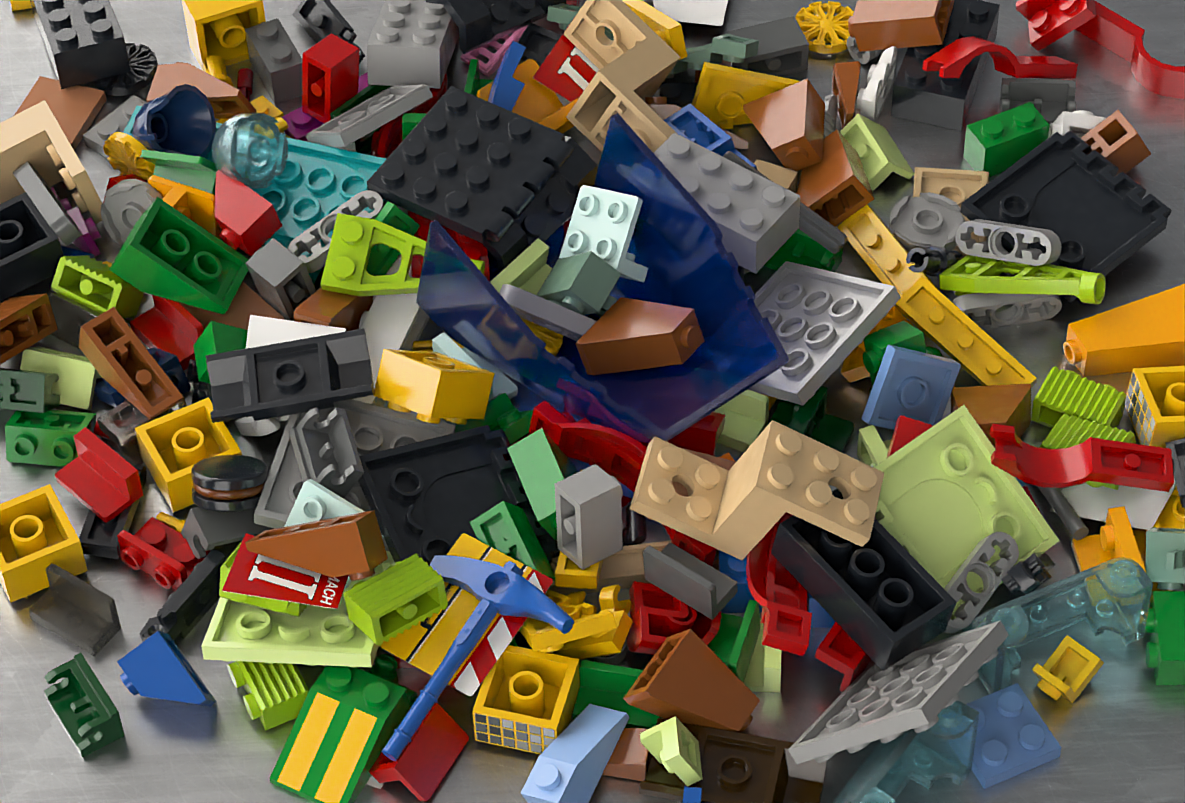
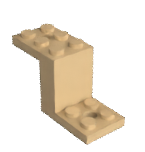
M586 0L563 35L599 70L566 118L629 178L649 157L654 159V152L673 133H676L645 103V97H652L681 57L622 0ZM604 26L612 31L614 41L605 35ZM634 135L641 139L644 150L635 144Z
M45 100L0 123V204L25 192L13 172L29 161L49 187L63 180L68 190L76 188L77 191L71 195L81 213L89 211L96 224L103 221L101 216L102 202L85 168Z
M774 420L767 425L730 470L654 436L647 446L630 509L739 560H743L786 512L863 547L871 537L884 472ZM672 482L681 483L687 489L688 496H681L676 493ZM829 485L839 489L843 499L835 497Z

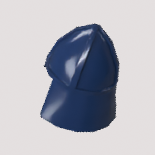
M184 84L176 86L167 94L144 104L135 117L132 136L150 151L205 158L211 151L215 141L216 121L213 108L206 95L197 87Z

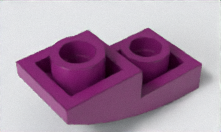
M51 187L53 193L83 234L72 243L82 251L94 254L95 257L100 255L101 253L95 240L100 238L101 235L93 218L85 219L78 206L72 208L68 198L66 197L61 200L54 187Z

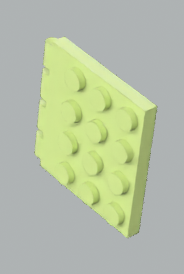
M965 405L949 414L874 467L884 472L875 518L943 588H945L976 545L992 533L1004 532L1016 541L1019 557L1015 565L1020 561H1025L1033 553L1047 551L1060 541L1017 479L991 464V455L995 448ZM997 545L994 546L995 553L985 562L989 566L1001 559L999 556L1001 549ZM968 572L966 577L968 587L973 592L981 593L983 590L981 577L975 572ZM960 599L956 603L950 618L951 620L956 618V616L954 615L955 611L961 604L965 603V601Z
M386 551L388 559L374 568V575L351 581L349 587L343 591L338 609L307 605V608L304 609L300 617L220 597L201 646L203 659L226 662L245 661L268 664L287 663L310 666L329 665L372 668L379 645H376L349 619L344 592L350 590L357 582L366 581L387 570L394 563L391 553Z

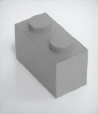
M596 464L555 483L558 549L582 570L623 550L622 531L624 523L621 507L623 490L621 484L614 476H610Z

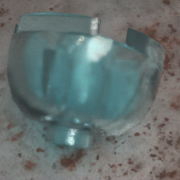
M264 113L238 114L225 121L216 132L212 144V157L217 170L231 179L244 183L251 189L267 188L273 184L269 182L273 180L275 175L282 174L288 158V140L285 133L279 132L275 124L278 121Z

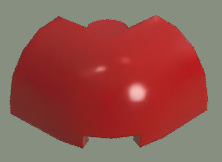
M633 581L629 590V600L631 601L630 618L633 622L626 637L630 652L655 655L667 637L692 629L706 645L717 635L720 627L721 611L711 620L651 583Z

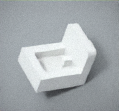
M1085 110L1063 111L1053 123H1050L1048 138L1056 132L1063 136L1068 131L1074 132L1081 138L1105 120L1106 117L1094 116L1092 112Z

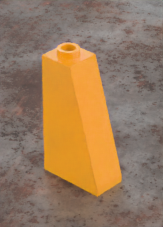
M1185 284L1068 324L1066 342L1063 344L1066 359L1070 364H1075L1083 377L1132 372L1133 368L1185 366Z

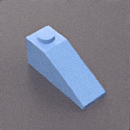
M589 704L539 755L521 791V795L526 802L589 803L629 720L628 714Z

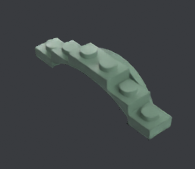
M565 3L548 6L547 21L559 23V28L566 30L581 7ZM604 26L605 35L614 41L612 31ZM724 34L714 37L710 44L686 48L688 57L679 60L666 78H674V74L686 71L687 68L702 71L704 62L719 64L722 63L723 59L728 62L743 63L745 58L758 54L759 40Z

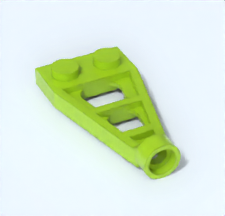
M337 213L320 285L322 290L355 296L464 291V289L479 292L483 282L485 262L463 258L376 219ZM384 244L399 251L402 255L399 270L392 275H370L366 269L372 246ZM421 255L437 260L440 263L438 275L433 279L410 277L409 270L412 257ZM461 270H465L463 278H459Z
M971 255L965 256L939 274L940 289L954 291V294L957 296L973 293L1074 295L1082 303L1100 304L1106 289V281L1102 273L1087 272L1051 264L1033 266ZM1002 273H1009V274H1014L1015 276H1014V277H1008V276H1000V275H1001Z

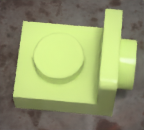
M676 716L640 734V741L660 764L664 765L669 773H675L687 787L703 779L699 741Z

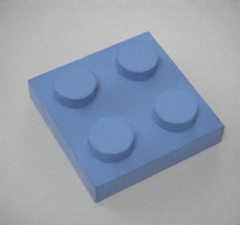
M888 344L861 419L869 425L892 430L895 429L900 415L931 425L937 424L942 420L961 364L953 359Z
M1018 683L942 714V726L984 789L1060 757L1062 747Z

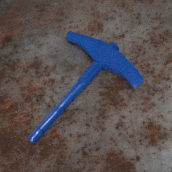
M452 555L434 556L430 566L433 570L437 571L438 575L441 574L444 582L456 585L471 593L479 600V604L456 636L443 661L424 689L420 690V695L398 728L394 729L393 735L381 751L387 758L397 761L407 744L412 742L411 738L433 705L438 703L437 699L457 669L474 649L497 613L503 616L529 617L544 621L563 634L568 633L572 629L574 624L573 618L540 589L522 577L524 572L515 563L508 561L504 567H501L494 563Z

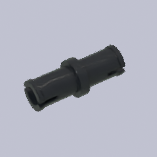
M932 246L927 249L916 247L909 251L906 263L915 264L908 267L913 272H925L929 276L939 277V274L961 260L956 258H960L963 255L958 251H947L943 247Z

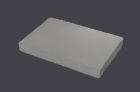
M425 84L391 86L307 133V141L330 147H346L432 98L433 95L429 86Z

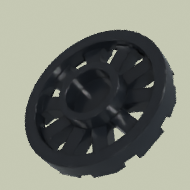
M125 43L131 72L94 81L95 86L98 90L105 91V94L113 96L129 95L144 89L153 81L158 66L155 53L146 45L140 44L138 46L135 43Z

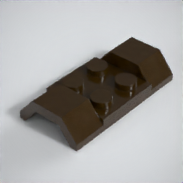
M658 718L656 725L666 721V719ZM681 722L699 741L703 779L688 787L702 788V803L821 802L828 760L816 763L815 759L796 764L788 751L794 744L793 742ZM651 755L645 780L640 783L639 794L683 802L684 786L687 787V785L675 773H669L664 765L660 764Z

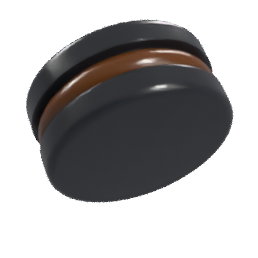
M221 455L203 459L194 464L191 469L193 481L192 500L197 506L210 511L239 512L254 509L257 507L268 477V466L260 459L244 455Z

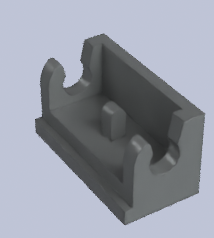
M1002 78L999 113L1031 102L1049 124L1053 123L1063 111H1076V101H1074L1076 80Z
M315 407L306 413L297 427H292L289 431L302 481L304 483L312 479L344 499L364 473L346 410L335 408L328 414L326 420L315 422L320 416L319 409Z
M194 507L189 511L181 534L187 540L194 556L197 559H202L207 556L205 551L212 550L214 546L242 541L245 533L257 536L265 530L275 528L254 523L256 508L239 512H217Z

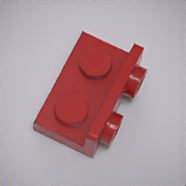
M1019 0L1016 2V10L1028 19L1030 45L1038 52L1096 16L1094 0Z
M151 517L134 535L125 530H122L117 535L121 550L120 556L125 564L134 570L141 569L153 576L155 581L166 589L173 588L177 590L192 573L196 564L204 559H197L194 556L187 540L183 538L180 532L154 517Z

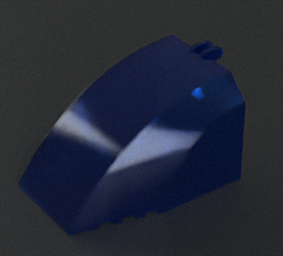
M617 113L610 120L593 187L637 196L643 200L627 252L635 255L634 262L647 267L648 271L644 283L619 277L609 295L617 300L623 297L694 309L705 341L683 364L588 375L576 346L577 341L563 336L562 346L558 354L554 356L545 349L546 343L534 335L437 220L431 222L429 226L416 303L456 342L550 404L570 413L574 418L581 420L585 417L592 424L615 429L639 442L650 443L654 436L667 442L787 364L789 357L768 318H762L754 303L756 296L750 285L745 286L737 271L739 264L733 253L726 251L721 241L723 234L718 225ZM563 225L544 242L550 247L546 264L552 269L557 260L560 259L562 243L564 242ZM488 251L490 281H492L499 272L495 258ZM595 313L584 315L595 321L600 319Z

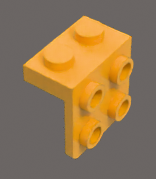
M527 59L516 67L512 78L525 85L511 112L560 133L566 132L574 127L566 116L578 98L563 106L554 91L532 78L539 69V65L534 59ZM493 81L478 90V98L488 101Z

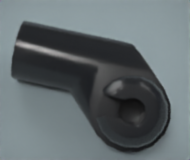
M631 504L626 507V527L622 531L623 546L641 544L647 537L646 516L631 510Z

